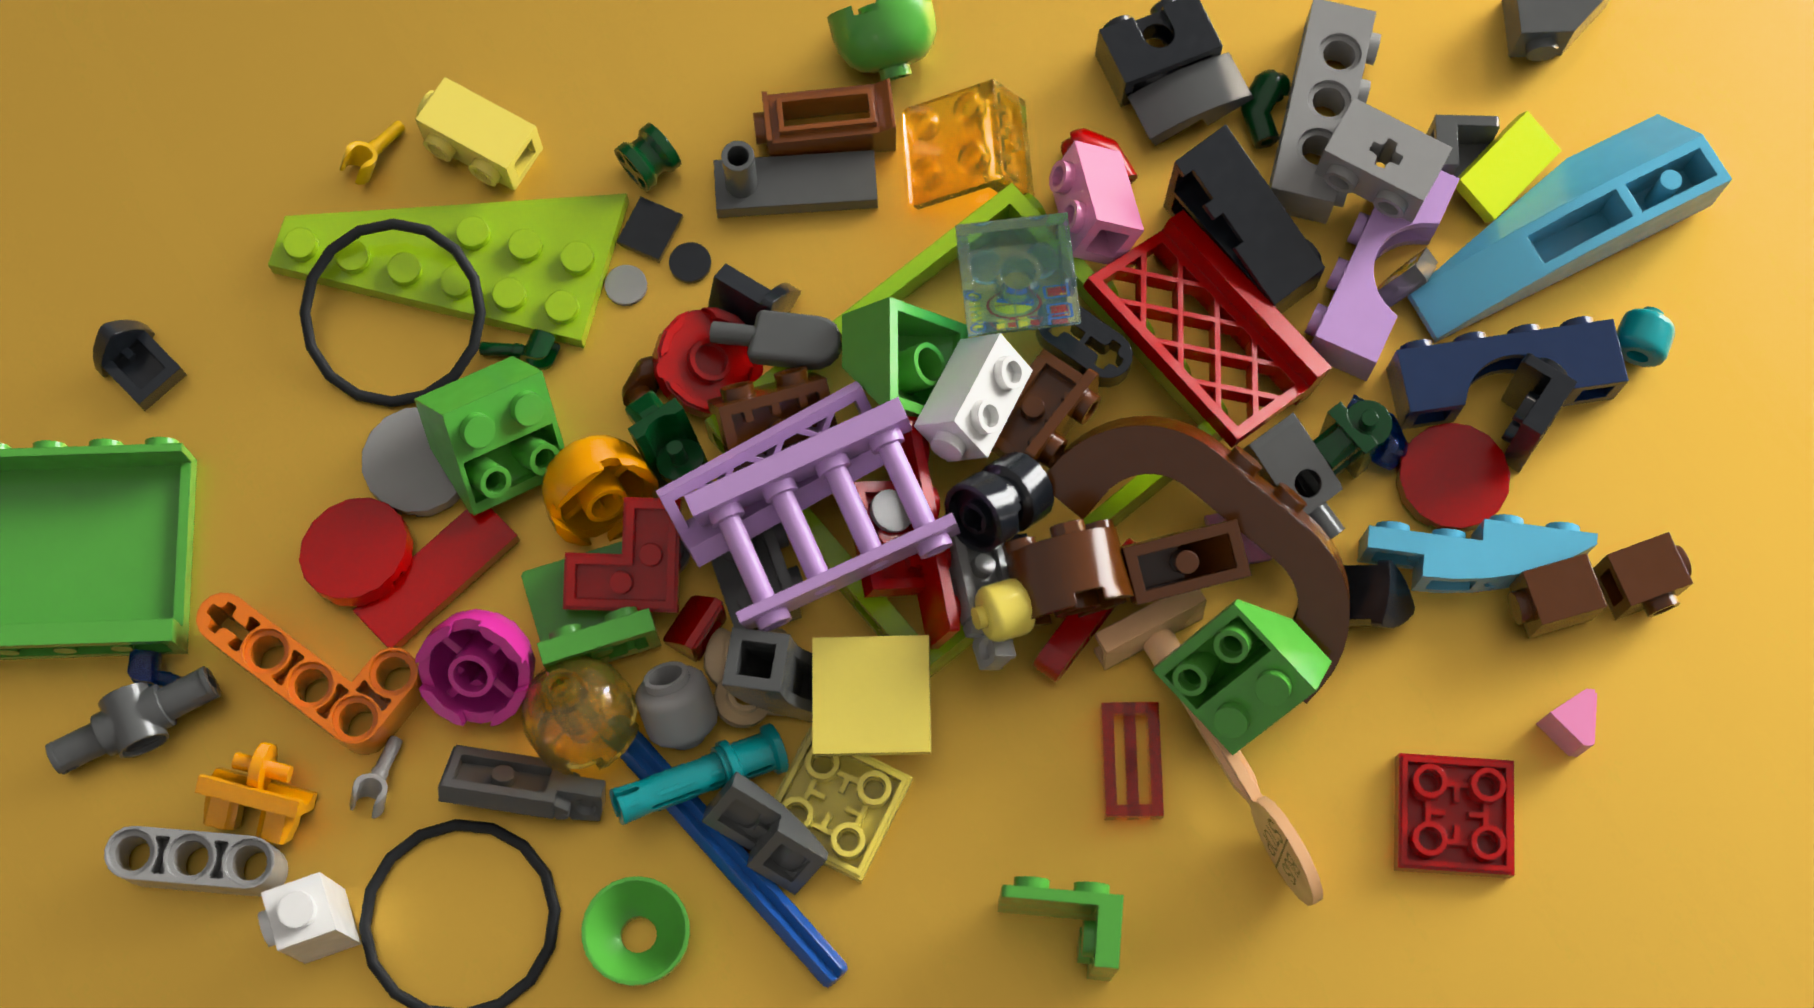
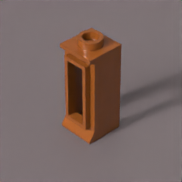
M885 79L875 84L767 95V91H763L764 112L753 113L756 144H767L769 157L874 150L875 153L896 150V122L890 79ZM869 112L870 118L784 126V120Z

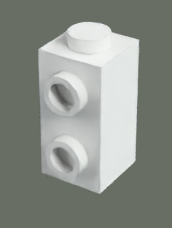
M1001 333L960 339L917 418L914 427L930 443L932 451L947 462L988 458L1033 370Z
M318 872L261 892L265 910L258 912V921L262 935L269 947L276 945L277 951L307 964L361 944L345 888L322 873Z

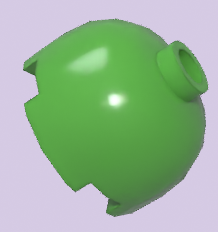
M876 0V3L859 8V15H854L852 6H849L827 17L832 39L839 55L850 67L861 73H879L881 81L885 79H890L891 81L911 75L910 64L927 55L934 44L937 30L932 0Z

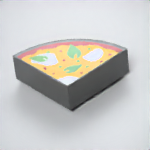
M1427 247L1398 268L1377 288L1381 298L1389 308L1426 284L1432 276L1438 261Z

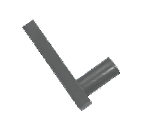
M733 141L728 143L722 150V160H714L715 197L718 218L878 208L874 150L755 158L754 151L748 143Z

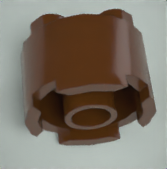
M1084 519L1062 522L1049 528L1051 538L1036 542L1035 536L1015 539L1002 545L1009 579L1016 578L1027 590L1032 605L1031 619H1036L1035 626L1052 624L1050 616L1052 613L1055 614L1056 618L1078 614L1079 618L1127 602L1126 598L1134 597L1119 536L1112 519L1100 520L1086 525Z

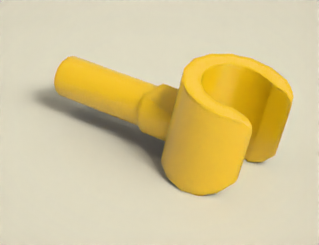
M395 121L378 137L368 143L362 141L349 143L340 165V171L345 170L349 165L359 166L361 168L358 171L355 183L358 185L368 183L372 177L378 156L405 131L404 125L400 121Z

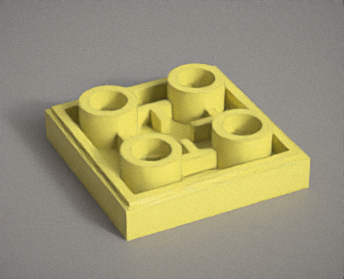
M929 635L812 637V754L814 756L931 754Z
M810 727L774 798L794 814L828 851L827 860L823 865L862 884L905 798L913 777L869 755L814 756L812 754V727Z

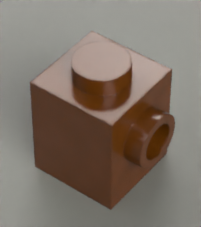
M1669 532L1607 554L1593 568L1601 591L1615 620L1645 610L1648 617L1669 611L1680 605L1677 597L1693 584L1690 577L1692 574L1690 560L1684 549L1679 545H1675Z
M1587 553L1522 571L1509 585L1511 592L1508 593V605L1511 615L1518 625L1523 624L1528 639L1591 621L1607 607Z

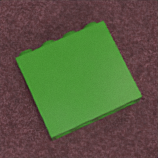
M151 437L145 440V444L124 445L122 442L114 439H94L89 441V446L68 447L65 443L52 440L34 442L32 448H12L7 444L0 443V660L188 654L197 459L183 443L169 437Z

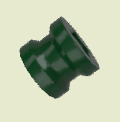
M647 123L639 130L638 138L632 143L623 142L614 149L615 155L624 170L646 192L657 184V178L664 171L673 172L682 165L678 153L672 144L651 123Z

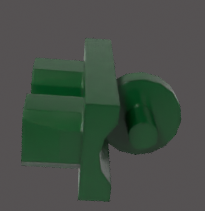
M649 391L625 408L630 421L633 423L628 428V431L640 455L656 476L658 488L669 484L708 462L684 408L675 397L663 404L653 391Z
M1371 400L1359 401L1351 405L1348 410L1340 401L1327 412L1320 434L1313 442L1336 477L1347 470L1355 479L1368 468L1377 447L1383 445L1390 435L1392 429L1391 415L1384 406Z

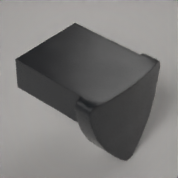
M725 263L713 278L708 307L722 309L737 315L745 324L754 325L756 315L761 310L789 313L800 296L801 290L789 283L779 284L770 290Z
M127 319L104 323L99 328L93 346L95 369L103 377L110 375L144 411L187 375L153 339L155 333L148 325L136 320Z
M1379 560L1377 565H1344L1350 594L1349 626L1395 628L1405 623L1414 614L1415 606L1407 582L1392 560Z

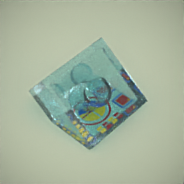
M1068 212L955 225L956 251L968 337L1081 324Z

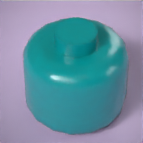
M1644 307L1627 311L1617 329L1623 359L1628 363L1641 367L1661 365L1668 357L1676 333L1673 322L1660 309L1655 307Z

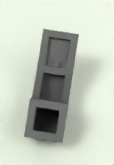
M732 627L722 680L723 687L731 695L750 705L783 716L812 722V653L800 648L790 634Z

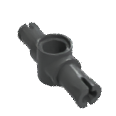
M205 666L161 688L158 685L149 687L147 683H133L123 686L100 699L98 703L100 712L91 716V723L45 745L47 756L54 769L58 773L65 775L105 754L110 756L119 754L121 758L145 754L163 745L170 736L167 729L177 724V718L221 697V690L214 675Z

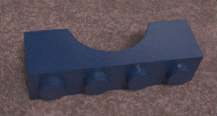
M1580 316L1563 322L1559 327L1540 329L1538 324H1525L1510 329L1504 335L1487 337L1485 332L1476 331L1460 335L1453 342L1433 345L1432 340L1420 339L1402 345L1399 350H1396L1386 368L1399 429L1404 430L1454 422L1466 404L1468 390L1473 383L1493 374H1515L1527 353L1537 358H1548L1555 361L1565 369L1570 378L1577 381L1563 406L1614 399L1629 381L1614 319L1594 321L1591 316Z

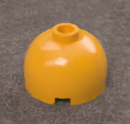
M593 435L573 441L560 450L548 464L542 483L543 502L555 531L566 542L579 546H589L592 543L588 537H597L607 531L609 541L622 537L624 497L654 498L652 492L654 487L658 488V480L652 469L632 444L610 435Z

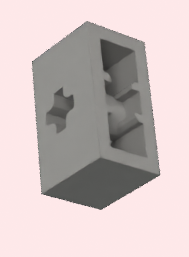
M1353 98L1326 145L1315 174L1323 177L1326 183L1337 191L1354 193L1372 202L1375 208L1382 214L1391 218H1403L1413 223L1453 147ZM1380 162L1386 166L1382 168L1377 166L1376 163Z

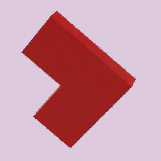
M624 497L622 554L565 552L563 609L614 611L633 606L637 607L638 611L649 608L650 612L679 613L681 538L660 498ZM677 499L675 502L682 514L683 499Z

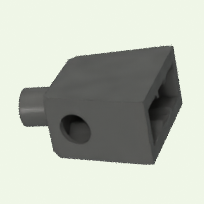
M1294 412L1243 448L1262 466L1258 473L1275 488L1280 483H1284L1306 502L1307 506L1303 511L1321 526L1330 539L1345 529L1326 503V501L1342 490L1341 483Z

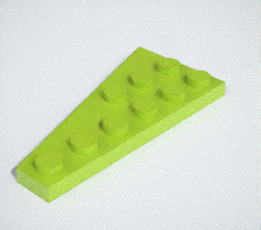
M627 194L285 216L268 266L275 274L306 281L307 275L325 248L358 225L393 218L429 225L459 245L479 275L486 310L484 324L531 335L532 330L539 329L552 334L557 342L584 348L629 200ZM393 229L361 236L334 255L317 281V284L461 319L474 320L475 310L468 278L450 252L424 235Z

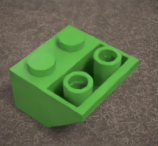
M514 356L414 399L431 451L466 508L473 515L479 514L541 485L548 464L565 447L543 372Z
M1236 599L1153 668V671L1222 745L1234 755L1316 692L1332 661L1291 618Z

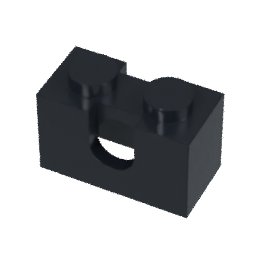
M1161 0L1151 8V15L1138 20H1134L1130 15H1121L1110 20L1102 29H1099L1095 56L1121 107L1131 103L1128 98L1129 95L1152 82L1199 61L1221 55L1223 45L1200 0ZM1146 40H1162L1165 47H1153Z

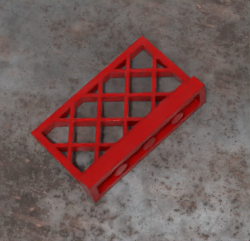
M1184 210L1171 217L1160 232L1089 276L1083 285V288L1231 448L1293 403L1297 406L1308 398L1332 368ZM1154 254L1172 273V276L1148 272L1147 257ZM1112 280L1135 284V301L1119 298L1106 284ZM1146 286L1171 291L1172 308L1146 303ZM1183 294L1193 296L1207 310L1208 316L1183 311ZM1146 318L1172 323V341L1156 338L1146 328ZM1183 326L1209 331V348L1185 344ZM1220 333L1230 335L1245 351V356L1221 351ZM1184 358L1209 363V381L1193 378L1184 369ZM1221 366L1246 371V388L1221 384ZM1258 373L1267 375L1283 394L1276 395L1258 391ZM1221 399L1246 403L1247 420L1237 426L1221 409Z

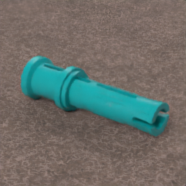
M771 723L760 727L758 734L731 744L726 740L717 742L711 748L710 754L704 755L701 758L647 776V778L610 789V799L614 812L619 817V822L625 825L645 815L720 789L736 771L749 780L774 771L777 775L785 773L789 767L788 757L778 731Z

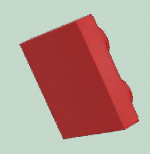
M1398 753L1395 756L1394 871L1511 878L1515 876L1514 761Z

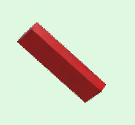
M492 508L476 515L471 514L466 509L412 557L411 564L405 575L401 572L398 579L393 582L395 588L383 598L364 606H357L353 609V612L387 648H401L513 548L520 539Z

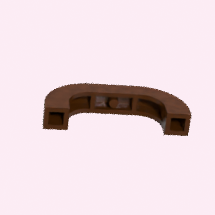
M1158 416L1120 418L1091 429L1071 443L1046 473L1053 486L1054 496L1081 519H1084L1107 491L1120 481L1142 474L1162 475L1183 484L1227 521L1237 519L1240 532L1286 570L1293 581L1298 598V606L1292 620L1332 661L1317 691L1303 701L1307 704L1331 676L1343 653L1350 621V594L1348 579L1341 557L1326 532L1303 511L1307 506L1306 502L1284 483H1280L1275 488L1258 473L1262 466L1239 446H1235L1230 451L1208 433L1179 420Z

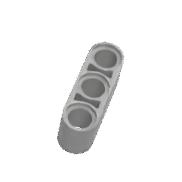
M129 826L116 831L108 839L104 849V861L113 874L134 885L148 888L260 897L261 892L283 885L288 875V862L285 855L269 842L252 835ZM148 843L150 847L148 861L143 867L131 871L129 867L131 852L135 847ZM199 848H206L208 851L206 867L198 874L189 876L186 870L189 856ZM264 852L267 857L265 871L254 880H246L244 876L246 861L256 853Z

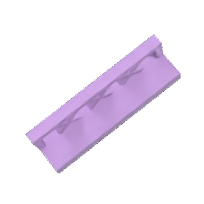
M857 381L656 490L681 540L698 567L705 565L730 550L720 527L713 528L711 523L702 527L694 517L685 521L675 500L695 489L712 483V480L717 477V480L732 474L735 467L746 461L756 463L781 451L784 441L795 434L812 437L829 429L835 412L853 402L859 414L872 409L862 386ZM818 422L816 427H812L813 424ZM870 449L851 458V466L848 468V471L854 482L880 468L884 463L880 455H874ZM818 474L797 483L798 490L794 493L801 510L833 494L827 480L820 479ZM765 499L743 508L745 515L741 519L750 539L781 522L773 503H766Z

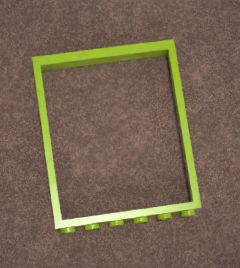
M1013 183L1006 186L842 313L845 314L887 297L900 301L904 300L1009 218L1094 313L1130 343L1133 355L1198 425L1197 428L1208 433L1219 442L1223 439L1083 288L1087 278L1096 272L1083 259L1070 256L1064 232L1059 234L1046 220L1047 214L1043 206L1032 194L1026 193L1023 195ZM1112 281L1107 283L1106 285L1118 296V290ZM842 314L832 321L837 325L841 335ZM1146 318V328L1155 335L1152 325ZM1184 360V369L1191 375V370ZM774 366L753 382L754 387L775 382L774 374L789 368ZM1221 400V409L1228 415V410ZM712 414L705 419L708 437L723 454L725 451L716 415ZM1156 474L1137 475L1085 517V525L1100 520L1112 519L1114 527H1116L1173 479ZM809 507L802 510L828 569L852 559ZM861 579L839 589L877 636L918 635L886 597L865 598ZM960 624V631L939 649H930V678L973 643L974 638H966L963 631L964 625Z

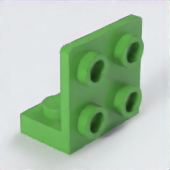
M622 541L585 553L622 554ZM565 559L522 573V581L540 639L537 646L542 663L552 680L661 646L649 608L638 611L637 607L633 606L614 611L563 609Z
M1032 876L1014 877V885H1002L998 901V912L1083 920V926L1079 928L1077 963L1087 964L1086 979L1110 981L1119 969L1124 895L1109 894L1110 885L1087 881L1074 882V890L1050 889L1049 879Z

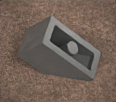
M1502 0L1509 58L1527 57L1531 61H1545L1555 56H1561L1605 9L1610 0Z

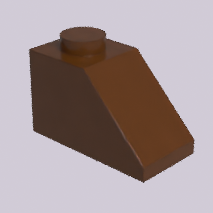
M1237 519L1121 546L1134 592V597H1130V601L1135 605L1252 576Z

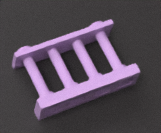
M899 397L684 495L692 516L702 527L711 523L713 528L720 527L753 602L752 605L735 612L740 624L746 629L757 627L759 631L767 632L777 629L792 620L791 611L914 554L919 553L921 559L935 556L953 545L951 537L961 533L952 513L935 520L902 449L901 443L905 440L903 434L913 429ZM870 449L874 455H880L914 528L913 531L884 544H881L848 471V468L851 466L850 459ZM818 474L820 479L827 480L861 554L828 569L794 494L798 490L797 483ZM762 499H765L766 503H773L807 578L776 594L772 589L741 519L745 515L743 508Z

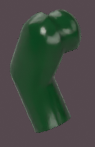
M1269 69L1255 76L1249 87L1254 99L1241 106L1252 142L1257 149L1272 146L1280 139L1271 110L1276 102L1283 100V96L1289 95L1291 84L1289 78L1284 73H1278L1275 70Z

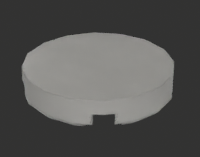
M417 407L405 408L386 416L370 432L362 450V474L370 492L377 500L388 503L398 514L402 515L403 513L406 515H416V517H426L451 508L460 499V496L430 449Z

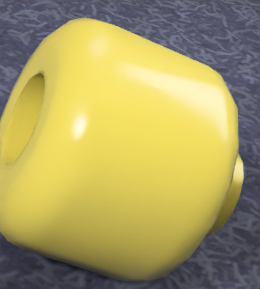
M1016 578L1005 579L984 585L977 591L975 607L971 608V618L975 628L982 630L991 641L1003 642L1031 632L1035 626L1036 619H1031V600L1027 590Z

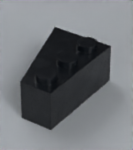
M1226 124L1175 161L1163 207L1172 217L1184 210L1281 314L1317 287L1325 269L1319 251L1300 232Z

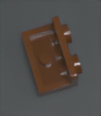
M1043 349L1030 365L1033 371L991 451L999 457L1015 451L1024 453L1036 460L1041 467L1044 465L1050 468L1064 452L1068 444V440L1064 437L1076 422L1084 425L1091 418L1101 401V396L1098 395L1099 374L1088 368L1084 374H1081Z

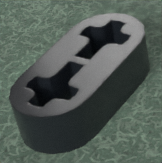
M1070 300L1050 302L1042 308L1037 319L1039 326H1036V337L1043 349L1081 374H1084L1088 368L1099 374V387L1119 385L1126 379L1132 364L1133 351L1130 343L1120 333ZM1070 306L1073 313V319H1069L1072 321L1070 332L1075 337L1067 332L1061 333L1058 337L1052 335V322L1048 321L1046 309ZM1061 308V309H1068L1069 317H1065V318H1070L1069 308ZM1058 320L1054 322L1061 323L1063 320ZM1092 349L1102 355L1108 353L1109 350L1115 351L1117 353L1115 363L1118 367L1112 364L1106 365L1104 369L1097 367L1098 355Z

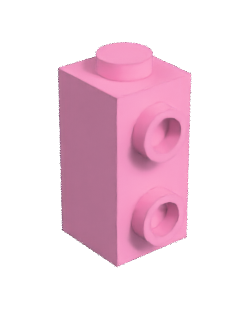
M1074 141L1063 158L1054 164L1049 176V186L1054 195L1060 217V226L1064 232L1070 256L1108 265L1132 248L1144 232V227L1121 152Z

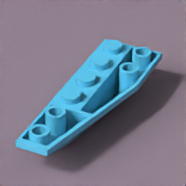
M1657 114L1565 159L1438 268L1426 284L1409 294L1407 298L1434 342H1437L1712 206L1731 182L1732 178L1703 134Z

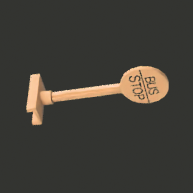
M1199 589L1160 599L1095 633L1099 646L1094 648V653L1104 670L1145 650L1153 665L1156 666L1181 645L1175 633L1203 619L1206 598ZM1182 702L1231 785L1248 802L1256 829L1264 847L1289 888L1307 906L1314 905L1323 900V888L1310 854L1282 810L1274 801L1261 794L1255 774L1242 752L1239 750L1232 755Z

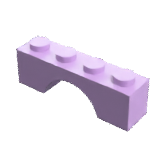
M1441 170L1413 223L1403 218L1388 217L1379 212L1375 207L1370 216L1363 212L1359 213L1347 239V242L1356 245L1351 259L1348 261L1339 257L1326 284L1327 288L1335 291L1328 307L1320 303L1317 304L1304 332L1314 337L1311 345L1330 366L1367 381L1398 317L1388 307L1378 292L1374 279L1375 261L1387 251L1399 246L1410 244L1428 245L1440 224L1460 178Z

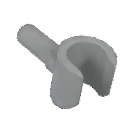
M390 736L371 773L360 775L355 779L349 804L350 810H354L358 799L372 797L376 801L371 818L375 819L383 813L388 792L386 779L403 743L400 738Z

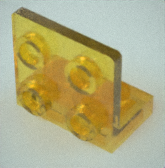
M995 79L903 110L909 203L911 206L921 209L988 187L999 193L1010 183H1013L1023 195L1030 193L1034 196L1025 100Z

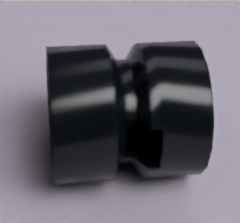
M1016 451L1006 453L985 466L981 472L974 473L954 485L946 494L944 502L945 514H953L961 532L956 535L960 542L973 551L980 553L992 552L1014 538L1019 532L1025 531L1045 518L1051 512L1054 503L1053 486L1041 465L1029 455Z

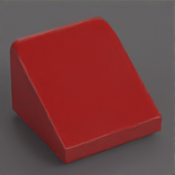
M691 596L663 639L665 644L694 662L700 661L712 634L718 628H721L727 619L723 602L716 597Z

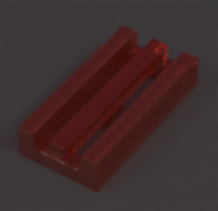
M1159 702L1101 703L1100 728L1104 820H1116V818H1127V820H1139V818H1150V820L1162 819L1164 816ZM1114 716H1123L1126 805H1117ZM1135 716L1146 717L1149 804H1139Z

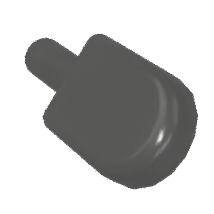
M761 310L756 315L754 325L713 321L710 327L711 343L748 347L747 355L750 362L758 365L785 368L805 366L807 370H821L834 363L842 351V335L837 325L828 318L816 315Z

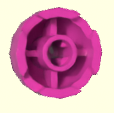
M481 609L456 612L432 629L416 655L415 663L419 662L418 672L422 681V685L419 688L420 694L436 714L455 725L464 726L467 721L480 724L491 722V726L499 725L517 712L532 687L536 659L530 641L514 621L500 613Z

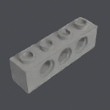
M1327 0L1312 1L1304 26L1269 182V187L1289 216L1326 224L1333 206L1343 207L1347 193L1335 190L1326 183L1323 177L1315 174L1318 165L1310 163L1303 155L1311 153L1321 157L1353 98L1367 103L1371 81L1362 79L1365 64L1374 65L1381 40V34L1372 32L1376 11ZM1325 61H1338L1341 64H1343L1346 69H1334L1330 67ZM1315 107H1327L1336 116H1323L1315 110Z

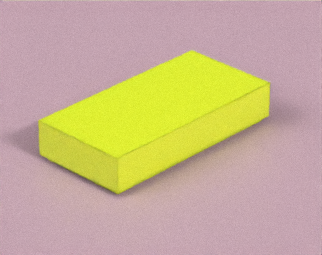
M1528 111L1517 115L1458 176L1460 179L1455 189L1485 223L1491 222L1519 196L1562 150Z

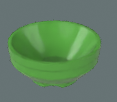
M641 876L626 877L610 883L601 889L591 900L584 913L581 926L582 944L585 954L593 967L605 978L617 984L627 986L648 985L670 974L681 962L689 943L690 921L686 908L680 898L667 885L652 878ZM637 918L651 921L657 931L656 941L653 946L642 953L631 952L624 946L622 941V933L625 926Z

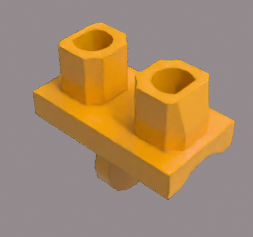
M263 741L258 745L253 756L236 752L233 757L232 769L248 772V774L218 767L211 776L199 775L195 788V793L206 795L204 802V825L233 831L241 826L245 806L260 809L261 814L256 837L279 845H283L293 839L301 816L314 809L317 792L271 781L275 779L288 783L293 774V766L278 763L277 745Z

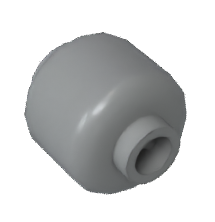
M676 661L657 665L647 672L643 682L636 691L635 703L650 740L661 747L678 750L694 748L704 740L705 736L711 732L717 723L718 711L708 681L701 670Z

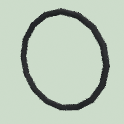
M393 218L358 225L325 248L306 277L299 315L306 350L327 381L357 401L396 407L415 403V398L460 378L479 349L486 310L479 275L459 245L429 225ZM394 229L424 235L453 255L469 280L475 315L469 344L448 374L424 390L388 396L360 390L332 370L316 345L311 308L317 281L337 252L361 236Z
M454 819L419 829L385 855L365 888L359 931L367 966L389 996L408 1008H451L428 1005L399 989L379 962L371 931L376 892L394 862L421 841L453 831L491 834L521 851L541 878L549 909L544 946L526 977L498 999L468 1007L505 1008L536 983L555 950L561 909L551 871L528 841L495 823Z

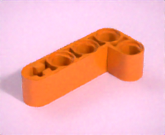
M231 593L211 595L202 602L197 611L196 623L198 630L211 644L347 749L359 755H370L380 751L386 745L389 737L395 735L423 700L419 691L422 681L418 672V663H415V659L408 651L401 648L389 647L380 650L368 661L355 679L350 682L238 596ZM227 618L237 621L249 633L243 641L227 628L221 626ZM276 646H284V656L281 662L275 667L263 669L261 662L265 652ZM400 667L410 669V678L406 685L395 691L386 690L385 680L390 672ZM327 679L329 684L325 696L315 702H305L304 697L307 687L313 681ZM363 712L372 713L373 723L370 729L363 735L349 736L348 728L352 718Z

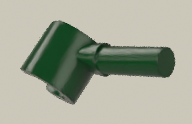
M534 329L526 345L519 343L481 342L479 353L483 356H514L539 370H546L552 366L561 346L558 343H554L555 337L552 334Z

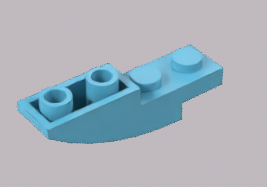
M1508 514L1493 515L1489 519H1484L1472 533L1471 539L1466 538L1465 532L1456 529H1435L1431 534L1410 531V526L1402 522L1382 521L1378 522L1376 526L1369 525L1360 538L1357 562L1377 565L1379 560H1392L1398 568L1413 569L1411 591L1474 593L1508 588L1522 571L1585 553L1588 554L1597 545L1598 534L1580 531V526L1569 522H1551L1546 524L1545 527L1524 524L1523 518Z

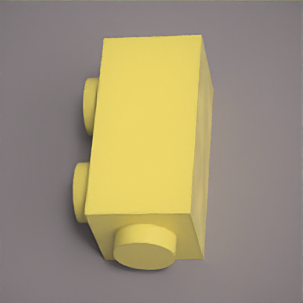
M446 77L443 78L435 91L431 90L425 94L418 106L415 120L423 136L425 148L444 161L450 162L452 158H455L469 166V171L476 178L490 186H496L499 182L515 191L543 150L535 125Z

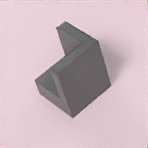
M1435 115L1427 135L1453 147L1442 171L1458 177L1494 140L1500 128L1499 117Z

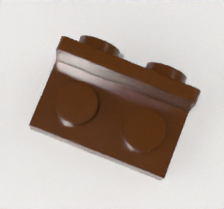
M800 366L776 372L774 374L775 382L754 387L753 381H742L720 388L721 396L709 399L707 403L709 411L716 415L724 451L731 450L829 396L830 391L827 378L815 372L808 373L807 367ZM835 414L829 428L837 425ZM818 422L813 424L812 427H816ZM795 434L784 441L781 451L810 437ZM746 461L735 467L733 473L753 463Z

